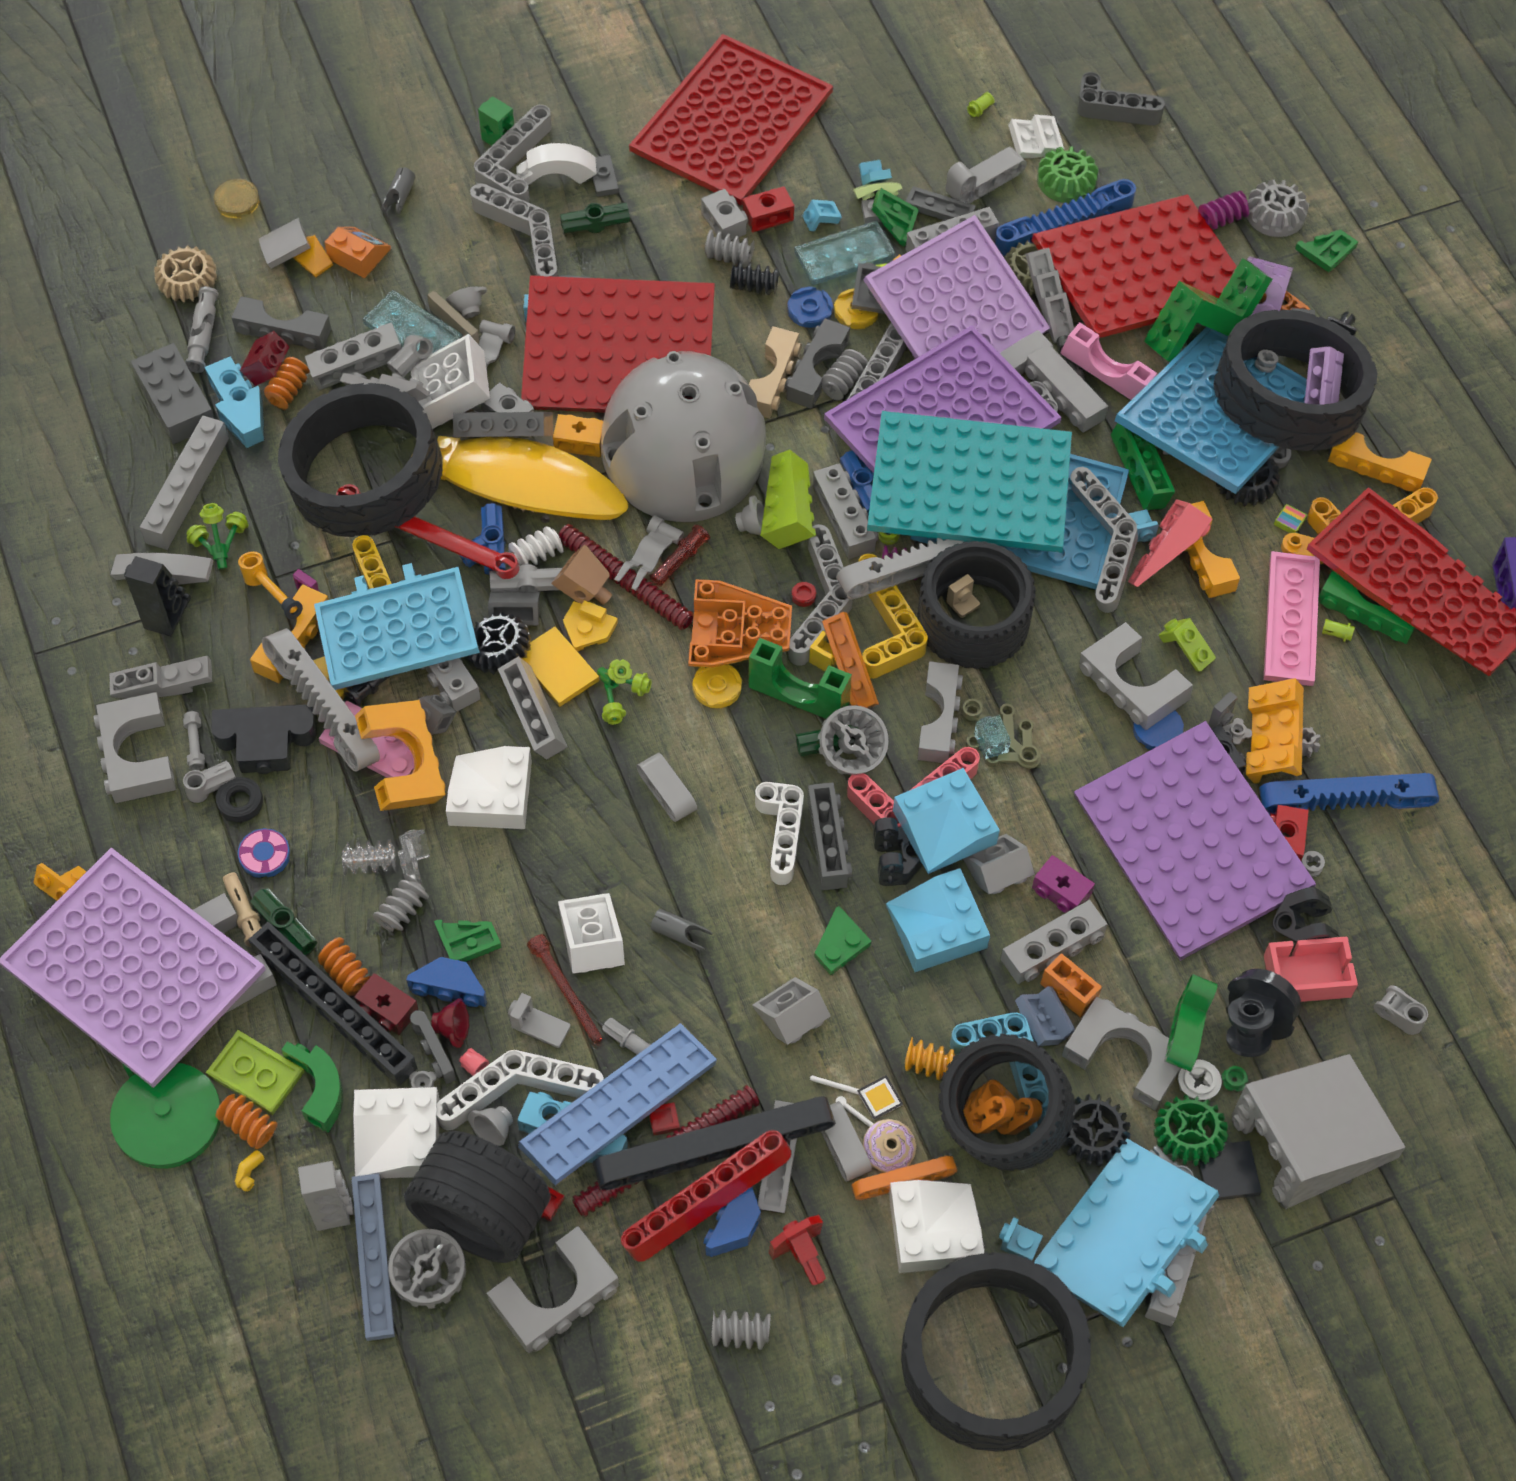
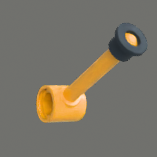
M247 552L239 558L238 564L244 582L247 585L258 586L262 584L281 604V608L284 610L287 618L294 619L301 614L303 610L302 604L293 598H288L268 577L260 553Z

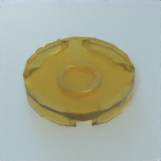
M245 179L228 180L220 184L214 193V202L220 214L230 218H241L246 213L247 215L253 213L260 201L255 185Z

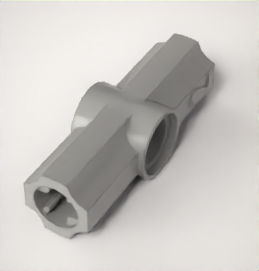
M524 564L520 566L518 574L511 579H502L496 574V571H490L491 592L559 590L551 583L562 568L537 569L534 565Z

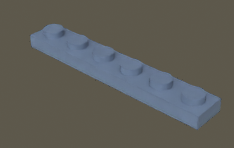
M379 1173L352 1177L365 1338L366 1341L395 1337L388 1271L381 1178Z

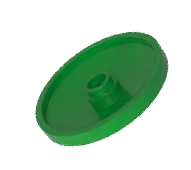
M177 1063L154 1088L136 1074L123 1084L112 1104L110 1114L111 1130L120 1149L136 1163L157 1169L177 1167L198 1157L214 1140L221 1122L216 1118V1111L221 1102L214 1085L205 1074L192 1066Z

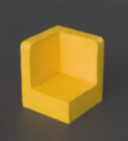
M822 631L810 646L809 663L823 671H826L828 665L832 667L837 665L831 646L827 643L825 631Z

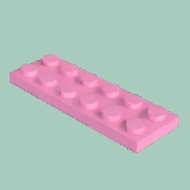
M1271 552L1263 680L1279 682L1296 678L1301 685H1314L1320 560L1315 556Z

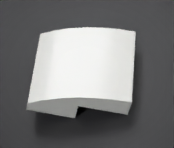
M1034 115L1031 121L1011 119L1008 125L1016 152L1022 158L1045 157L1047 152L1052 150L1055 152L1058 147H1063L1064 149L1054 116Z

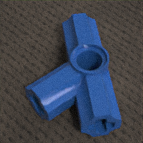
M851 450L840 457V463L844 471L848 472L852 489L857 490L860 503L869 515L874 473Z
M495 503L486 504V506L481 508V535L471 541L496 552L504 553L506 544L504 540L502 506ZM459 555L463 563L468 567L477 563ZM505 563L499 566L500 570H506ZM484 566L485 574L490 575V571H495Z

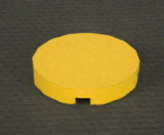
M854 289L842 292L834 304L835 317L840 324L851 329H864L871 326L877 320L879 313L851 309Z
M727 664L713 668L700 667L695 673L693 679L694 695L701 704L707 707L724 708L730 706L741 694L742 679L739 672L732 665Z

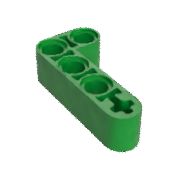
M1194 974L1191 975L1175 1009L1164 1062L1189 1072L1192 1071L1200 1049L1206 1013L1218 987L1217 983Z

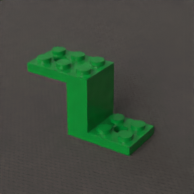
M1242 258L1219 298L1179 281L1165 306L1160 311L1152 328L1149 330L1144 342L1165 360L1171 362L1179 354L1196 323L1229 336L1236 324L1252 315L1273 279L1250 261Z

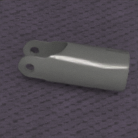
M403 167L397 169L382 204V211L384 213L387 212L388 207L393 203H397V214L401 213L416 178L414 172L410 169Z
M658 909L651 924V930L702 951H705V948L689 941L687 935L692 930H700L710 935L713 934L709 929L663 909Z

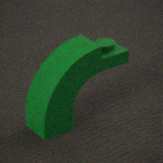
M287 1041L281 1049L284 1058L303 1068L304 1071L315 1079L314 1092L302 1109L305 1121L328 1133L336 1122L343 1103V1088L337 1068L330 1056L317 1045H315L310 1053L305 1046L299 1043L293 1045Z

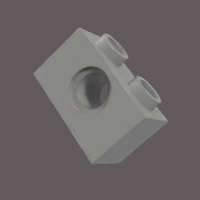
M725 189L701 198V213L716 235L720 231L722 232V239H725L726 235L730 234L731 240H733L736 236L740 237L746 234L748 218L745 212L740 211L737 207L735 198L730 196Z
M498 383L489 391L490 399L481 404L482 413L534 412L530 402L527 400L523 401L516 395L514 390L509 387L506 388L501 383Z

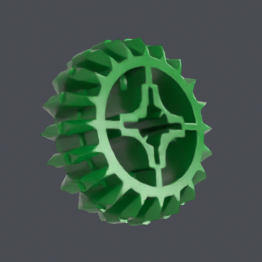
M1186 1094L1183 1101L1177 1096L1173 1099V1103L1167 1101L1164 1104V1109L1160 1108L1157 1118L1154 1121V1136L1157 1138V1145L1164 1147L1163 1153L1165 1155L1172 1154L1173 1162L1178 1158L1182 1159L1184 1166L1188 1161H1192L1196 1167L1199 1159L1205 1164L1209 1162V1157L1216 1159L1218 1152L1224 1150L1225 1142L1228 1139V1124L1224 1122V1113H1218L1219 1108L1217 1105L1210 1107L1209 1099L1204 1102L1199 1101L1198 1095L1194 1100H1190ZM1172 1122L1176 1125V1129L1178 1130L1175 1136L1172 1134L1169 1128ZM1206 1125L1210 1127L1213 1134L1210 1138L1206 1136V1131L1204 1130Z

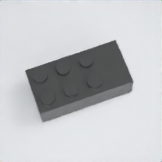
M174 343L131 361L135 377L172 444L190 438L202 416L214 419L210 405Z

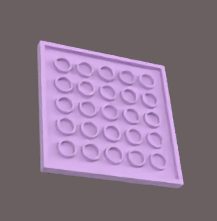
M976 215L877 269L863 279L915 359L972 325L999 353L1037 330L1044 334L1050 329V326Z

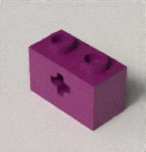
M1052 855L1035 875L1032 888L1041 898L1049 899L1056 904L1060 911L1067 913L1090 898L1095 883Z

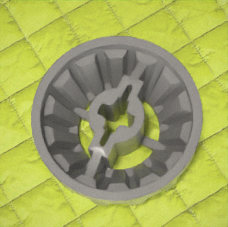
M1269 180L1268 184L1265 182L1260 183L1250 193L1248 199L1249 216L1247 219L1257 231L1273 237L1292 235L1302 228L1306 220L1309 203L1306 201L1305 193L1302 191L1298 192V187L1295 184L1291 187L1286 186V180H1282L1281 184H1276L1275 180ZM1290 199H1293L1295 201V204L1290 209L1289 202Z
M846 706L833 712L822 723L821 732L818 734V739H820L819 752L823 754L826 759L825 763L829 767L832 766L838 770L837 773L850 775L866 773L878 766L885 757L888 749L887 729L881 718L870 709L862 706ZM848 725L855 726L859 729H851ZM834 734L839 738L838 745L840 749L837 752L833 747ZM851 737H854V745L851 746L848 742L851 740ZM842 752L854 754L857 759L847 760L839 755Z
M422 1229L408 1234L395 1246L389 1259L388 1271L393 1288L402 1300L410 1302L412 1306L417 1308L421 1305L427 1306L430 1309L435 1308V1304L441 1302L448 1303L455 1292L459 1293L462 1288L463 1278L466 1277L465 1259L461 1247L450 1235L435 1229ZM443 1261L448 1266L447 1280L441 1278L442 1271L440 1266ZM431 1266H432V1268H433V1271H432V1272L427 1270V1271L425 1272V1274L423 1273V1269H424V1268H425V1269H430ZM411 1267H414L416 1273L412 1278L413 1284L410 1281ZM438 1282L443 1285L436 1291L423 1292L427 1286H433Z

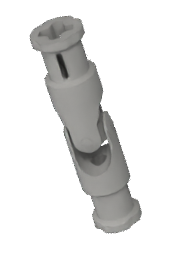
M207 286L199 289V302L195 305L193 324L187 347L189 355L185 363L188 369L195 373L203 372L206 366L204 360L209 351L216 313L215 301L219 295L216 289Z

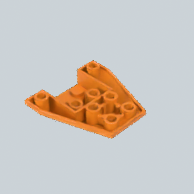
M696 579L692 640L690 642L688 666L713 668L749 660V656L759 638L782 646V652L789 651L792 606L722 581Z

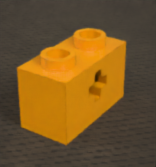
M558 414L553 434V446L566 453L600 457L603 420Z

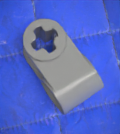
M1390 985L1386 989L1387 994L1383 999L1374 1004L1375 1012L1405 1033L1411 1035L1418 1034L1427 1020V1008L1407 995L1399 987ZM1409 1016H1415L1419 1021H1413Z

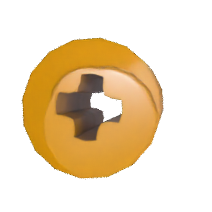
M912 1037L905 1058V1070L910 1071L913 1065H915L916 1074H920L925 1068L926 1077H930L936 1071V1080H941L944 1072L946 1073L948 1069V1064L951 1063L955 1056L954 1049H950L948 1054L944 1055V1046H940L934 1052L933 1043H930L924 1049L923 1040H919L916 1046H913Z

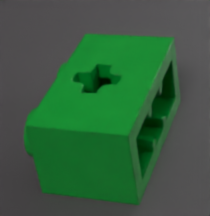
M493 96L479 107L481 139L492 146L514 126L513 108Z

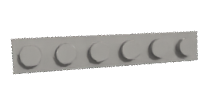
M206 416L201 417L140 526L146 544L168 550L229 439L223 421Z

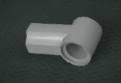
M415 334L409 335L404 341V346L387 363L389 369L393 373L404 377L421 359L428 358L432 354L433 344L427 338ZM420 342V348L417 351V345Z
M224 761L202 772L199 770L189 771L183 778V784L187 798L191 802L199 803L206 800L209 793L218 790L221 785L236 777L229 762Z

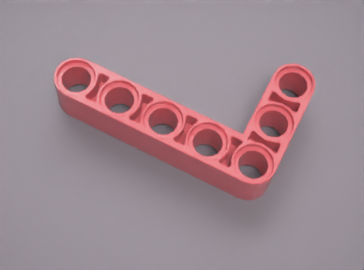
M971 747L960 749L912 789L961 768H964L969 778L972 779L978 770L980 759L978 751ZM964 761H969V762H971L972 764L967 765V764H964L963 762H964ZM862 773L849 777L848 799L873 824L878 819L886 817L897 820L893 813L894 801L868 775ZM858 786H859V787H862V788H864V789H863V790H856V789H854V787H858ZM877 803V804H880L881 806H880V807H873L871 804Z

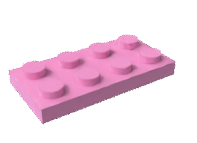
M347 700L345 702L354 716L362 709ZM325 729L319 737L320 743L338 752L333 744L335 736L330 737V729ZM391 736L371 738L379 750L380 760L367 766V768L387 778L412 774L414 758L404 742Z

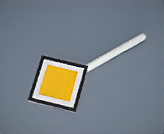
M887 1075L861 1089L816 1076L810 1077L811 1081L858 1094L873 1120L903 1105Z

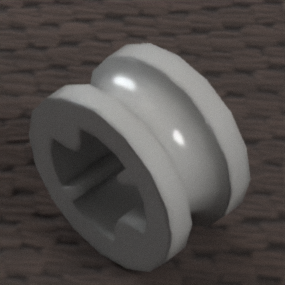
M1262 350L1257 355L1255 366L1262 372H1272L1278 362V356L1270 350Z
M1316 851L1306 852L1301 861L1311 877L1318 876L1325 865L1324 857ZM1315 861L1317 863L1316 866L1309 867L1307 865L1308 862Z

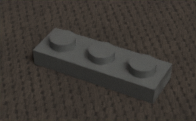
M914 186L906 199L907 203L919 209V213L942 220L974 212L976 208L975 205Z

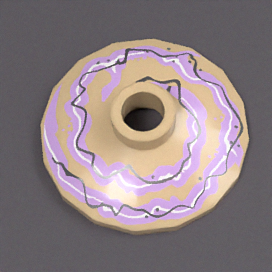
M892 1119L877 1121L869 1127L863 1138L862 1146L870 1160L871 1166L880 1172L885 1173L907 1167L915 1157L916 1142L914 1135L900 1121ZM887 1140L895 1142L896 1146L894 1149H890L887 1146Z

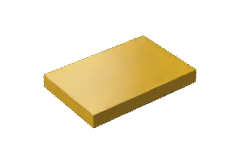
M556 627L530 643L531 650L527 651V658H521L531 665L539 684L559 707L599 681V676Z

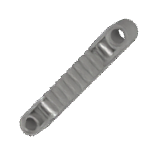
M937 538L936 544L930 540L927 547L922 543L919 544L918 550L912 546L910 553L903 549L901 556L894 552L892 559L886 555L884 560L873 557L848 565L841 569L836 577L849 599H856L923 576L928 563H931L933 557H936L945 548L952 547L957 543H963L964 541L948 539L943 541L941 538Z
M286 628L263 637L262 647L265 654L284 678L291 680V685H297L296 691L303 692L302 699H308L307 706L314 707L312 713L319 714L318 721L325 722L323 728L330 729V737L335 736L333 744L347 765L353 771H358L378 762L380 754L376 744L371 738L361 739L355 716L293 633Z

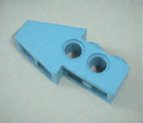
M227 357L206 366L205 371L210 385L220 400L219 403L215 404L220 421H223L225 426L248 448L264 441L263 400L259 386L253 388L249 380L244 381V374L240 371V364H235L231 357Z
M530 1091L517 1119L519 1130L530 1134L547 1121L544 1119L547 1114H557L570 1105L571 1102L563 1101L561 1103L553 1100L546 1093L538 1092L536 1094ZM621 1135L587 1162L593 1163L598 1157L627 1149V1137Z

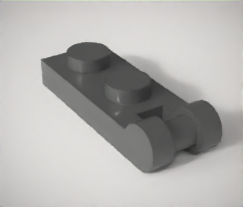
M420 1010L414 1011L410 1017L413 1031L417 1035H422L421 1046L426 1056L432 1055L435 1062L431 1063L437 1078L442 1076L446 1084L455 1081L454 1070L426 1014Z

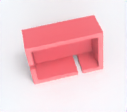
M1347 937L1298 940L1290 957L1289 955L1294 946L1293 941L1268 944L1264 954L1266 970L1272 971L1289 981L1298 992L1301 1002L1351 998L1355 992L1358 983L1354 965L1350 963L1352 956Z

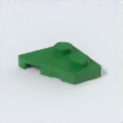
M880 188L876 193L871 210L900 245L904 247L907 241V232L912 231L919 209Z
M1340 229L1328 235L1316 236L1314 241L1307 243L1299 241L1296 243L1295 250L1330 273L1357 248L1358 241Z
M838 906L816 948L814 957L830 975H833L870 947L871 940L844 910Z
M442 920L434 921L449 959L467 962L502 948L492 922L478 921L472 923L470 921L458 920V923H443Z

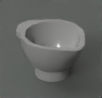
M477 286L463 288L450 294L446 301L456 311L461 312L465 319L472 318L480 314L481 297L487 293L486 287Z
M750 496L749 505L744 507L742 512L736 513V524L741 532L748 531L751 534L761 535L764 506L756 496Z
M499 1106L496 1109L489 1108L481 1111L472 1110L467 1116L471 1127L478 1137L497 1146L504 1144L508 1135L509 1125L513 1122L511 1113L505 1107Z

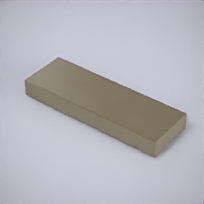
M435 291L427 295L429 309L460 338L469 334L479 345L478 330Z

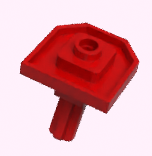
M820 1216L808 1217L799 1223L797 1220L790 1222L783 1227V1232L770 1242L769 1254L772 1260L791 1251L795 1260L802 1265L812 1285L820 1284L826 1279L816 1258L819 1254L811 1240L813 1237L821 1234L823 1221Z

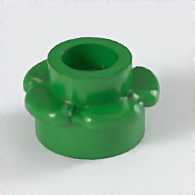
M1232 1066L1224 1070L1221 1079L1224 1081V1087L1229 1091L1235 1090L1240 1092L1244 1090L1245 1084L1248 1082L1245 1070L1239 1066Z

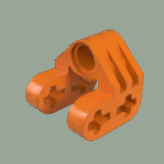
M992 1079L971 1092L963 1111L968 1126L974 1133L987 1134L997 1128L1001 1134L1015 1135L1040 1119L1042 1105L1036 1098L1023 1097L1019 1100L1016 1099L1000 1082Z

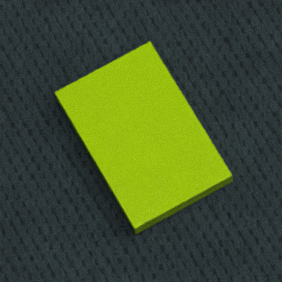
M237 1030L206 1071V1074L236 1094L245 1095L246 1100L252 1101L254 1105L274 1115L304 1074V1069Z

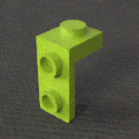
M1190 618L1169 621L1164 625L1165 630L1158 635L1163 643L1176 641L1197 672L1202 671L1216 658Z

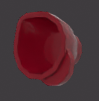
M461 998L442 1008L441 1012L434 1013L431 1018V1026L435 1034H442L445 1038L450 1039L452 1046L455 1048L463 1045L469 1031V1014Z

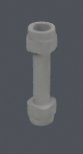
M190 711L184 714L183 726L188 729L190 754L187 755V764L190 770L200 771L204 768L205 756L200 753L198 728L201 727V718L198 712Z

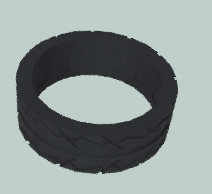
M1277 309L1261 311L1250 315L1235 325L1229 334L1216 370L1218 373L1215 374L1213 386L1215 395L1219 399L1218 403L1224 413L1251 436L1269 444L1273 443L1274 446L1290 450L1309 451L1312 449V451L1340 445L1355 434L1375 391L1374 386L1377 384L1378 373L1375 362L1371 360L1372 356L1367 348L1343 327L1323 317H1316L1314 314L1296 310L1282 309L1278 311ZM1332 347L1344 354L1340 388L1346 399L1323 405L1306 404L1287 399L1259 383L1247 370L1244 361L1257 357L1258 353L1262 350H1270L1277 356L1294 358L1309 364L1311 348Z
M351 384L331 390L328 394L324 393L310 401L297 413L296 417H293L280 441L278 464L295 505L299 506L298 510L306 521L317 529L322 528V531L335 536H373L404 524L426 506V502L430 501L438 488L443 471V457L427 413L423 412L424 408L413 396L387 384ZM371 425H386L400 428L411 433L416 438L413 454L405 467L394 478L380 487L354 495H332L320 492L306 484L310 466L318 453L329 442L346 432Z
M993 1252L969 1255L954 1261L927 1280L915 1297L906 1320L902 1339L901 1366L905 1386L914 1405L934 1429L950 1440H955L956 1443L975 1450L1003 1452L1022 1449L1044 1439L1064 1422L1076 1404L1090 1367V1333L1086 1316L1076 1297L1071 1294V1290L1057 1275L1040 1264H1034L1035 1262L1015 1254ZM973 1288H1006L1025 1295L1044 1309L1061 1333L1067 1357V1372L1064 1386L1050 1402L1039 1410L1022 1417L994 1419L981 1417L965 1411L941 1392L926 1367L922 1353V1332L931 1315L952 1296Z

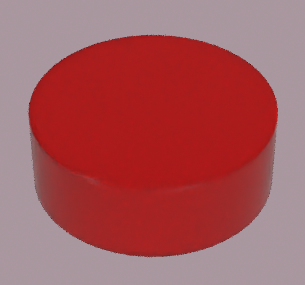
M808 582L797 583L792 589L793 602L800 607L812 605L816 600L815 587Z

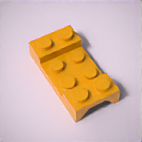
M1296 678L1249 687L1248 709L1252 713L1251 752H1247L1246 775L1254 784L1260 782L1262 775L1282 771L1295 776L1302 775L1304 688Z

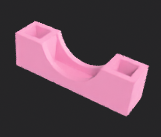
M1081 323L1069 334L1060 354L1130 400L1157 375L1155 371L1140 361L1132 364H1121L1109 358L1101 348L1099 335Z

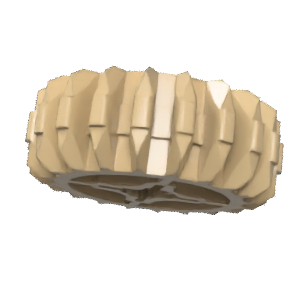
M188 245L185 249H181L178 246L175 251L169 249V254H162V260H157V266L154 267L155 282L161 293H164L167 298L172 297L174 301L180 298L183 303L186 299L194 301L201 287L213 288L214 281L217 280V269L213 258L207 255L205 250L200 251L197 246L193 249Z

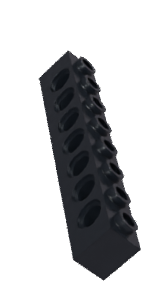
M269 922L248 939L253 952L256 955L261 954L267 966L397 1087L418 1069L415 1057Z

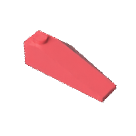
M1176 499L1159 525L1162 528L1161 533L1153 537L1149 543L1151 551L1149 554L1142 556L1128 582L1136 587L1141 585L1199 540L1200 537H1204L1211 527L1209 523L1212 519L1190 503Z

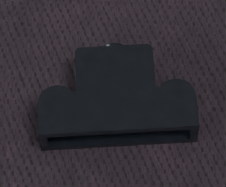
M307 704L212 710L211 729L216 745L220 749L230 751L236 748V760L241 773L257 772L268 774L273 771H288L291 769L292 742L298 746H308L315 741L317 735V715L312 713L314 707H308Z

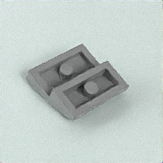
M299 218L259 238L263 255L271 269L311 248Z

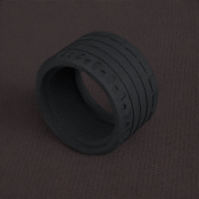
M984 541L957 543L952 547L945 548L944 551L939 552L936 557H933L923 573L917 619L928 635L927 647H930L933 653H936L939 658L946 660L948 663L964 668L979 669L1003 663L1020 650L1028 636L1036 596L1034 579L1030 570L1027 569V565L1021 561V558L1003 546ZM968 574L974 580V584L984 585L1002 593L1011 604L1014 612L1004 621L992 626H969L949 617L941 608L938 599L948 590L951 584Z
M993 1034L981 1037L979 1041H972L968 1046L963 1047L958 1055L956 1054L951 1063L948 1064V1069L946 1073L944 1072L939 1087L941 1089V1093L938 1096L939 1110L943 1113L941 1118L953 1140L978 1161L1000 1170H1025L1051 1158L1054 1155L1053 1152L1058 1151L1066 1141V1135L1068 1132L1070 1133L1072 1123L1074 1122L1075 1099L1071 1092L1072 1087L1060 1066L1048 1052L1039 1047L1035 1042L1024 1037L1018 1038L1017 1035L1000 1034V1036ZM1004 1062L1029 1064L1042 1072L1048 1087L1049 1103L1046 1115L1040 1126L1028 1137L1012 1144L996 1145L977 1138L974 1132L970 1130L963 1111L975 1081L989 1068Z
M448 1131L441 1133L437 1137L426 1159L421 1164L419 1171H417L404 1193L408 1210L428 1229L445 1232L456 1240L461 1249L480 1258L498 1263H507L518 1258L551 1199L547 1184L530 1166L503 1148L483 1138L461 1131Z

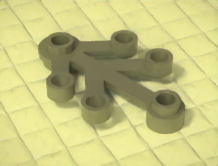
M968 699L964 702L962 708L964 718L969 721H976L995 736L979 737L978 735H970L967 738L966 747L974 748L977 751L981 747H1008L1013 751L1008 753H998L995 750L988 751L985 755V764L993 768L998 766L999 763H1018L1024 769H1033L1039 765L1041 754L1032 743L1034 724L1031 720L1022 719L1019 722L1018 732L1022 735L1021 745L1014 739L1013 717L1015 708L1013 705L1003 704L1000 707L999 716L1003 720L1002 729L982 713L983 706L979 700ZM973 710V711H975L976 713H975V714H971V713H969L968 711ZM1009 710L1011 714H1005L1003 711ZM1027 725L1030 727V729L1025 730L1022 728V726ZM975 741L978 745H971L970 742ZM993 756V757H995L997 760H996V761H991V760H989V757ZM1029 756L1032 760H1027L1024 757Z

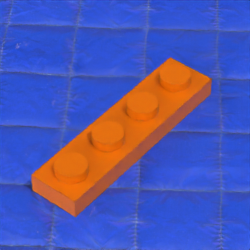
M841 612L823 620L822 623L838 669L852 674L851 706H862L869 709L878 705L879 703L847 612Z

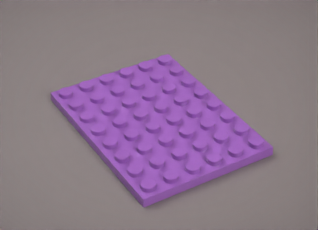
M973 325L824 413V420L873 473L882 411L1051 429L1061 421V416Z
M1206 721L1074 791L1075 798L1180 961L1280 907L1287 894L1303 888L1316 886L1315 881Z

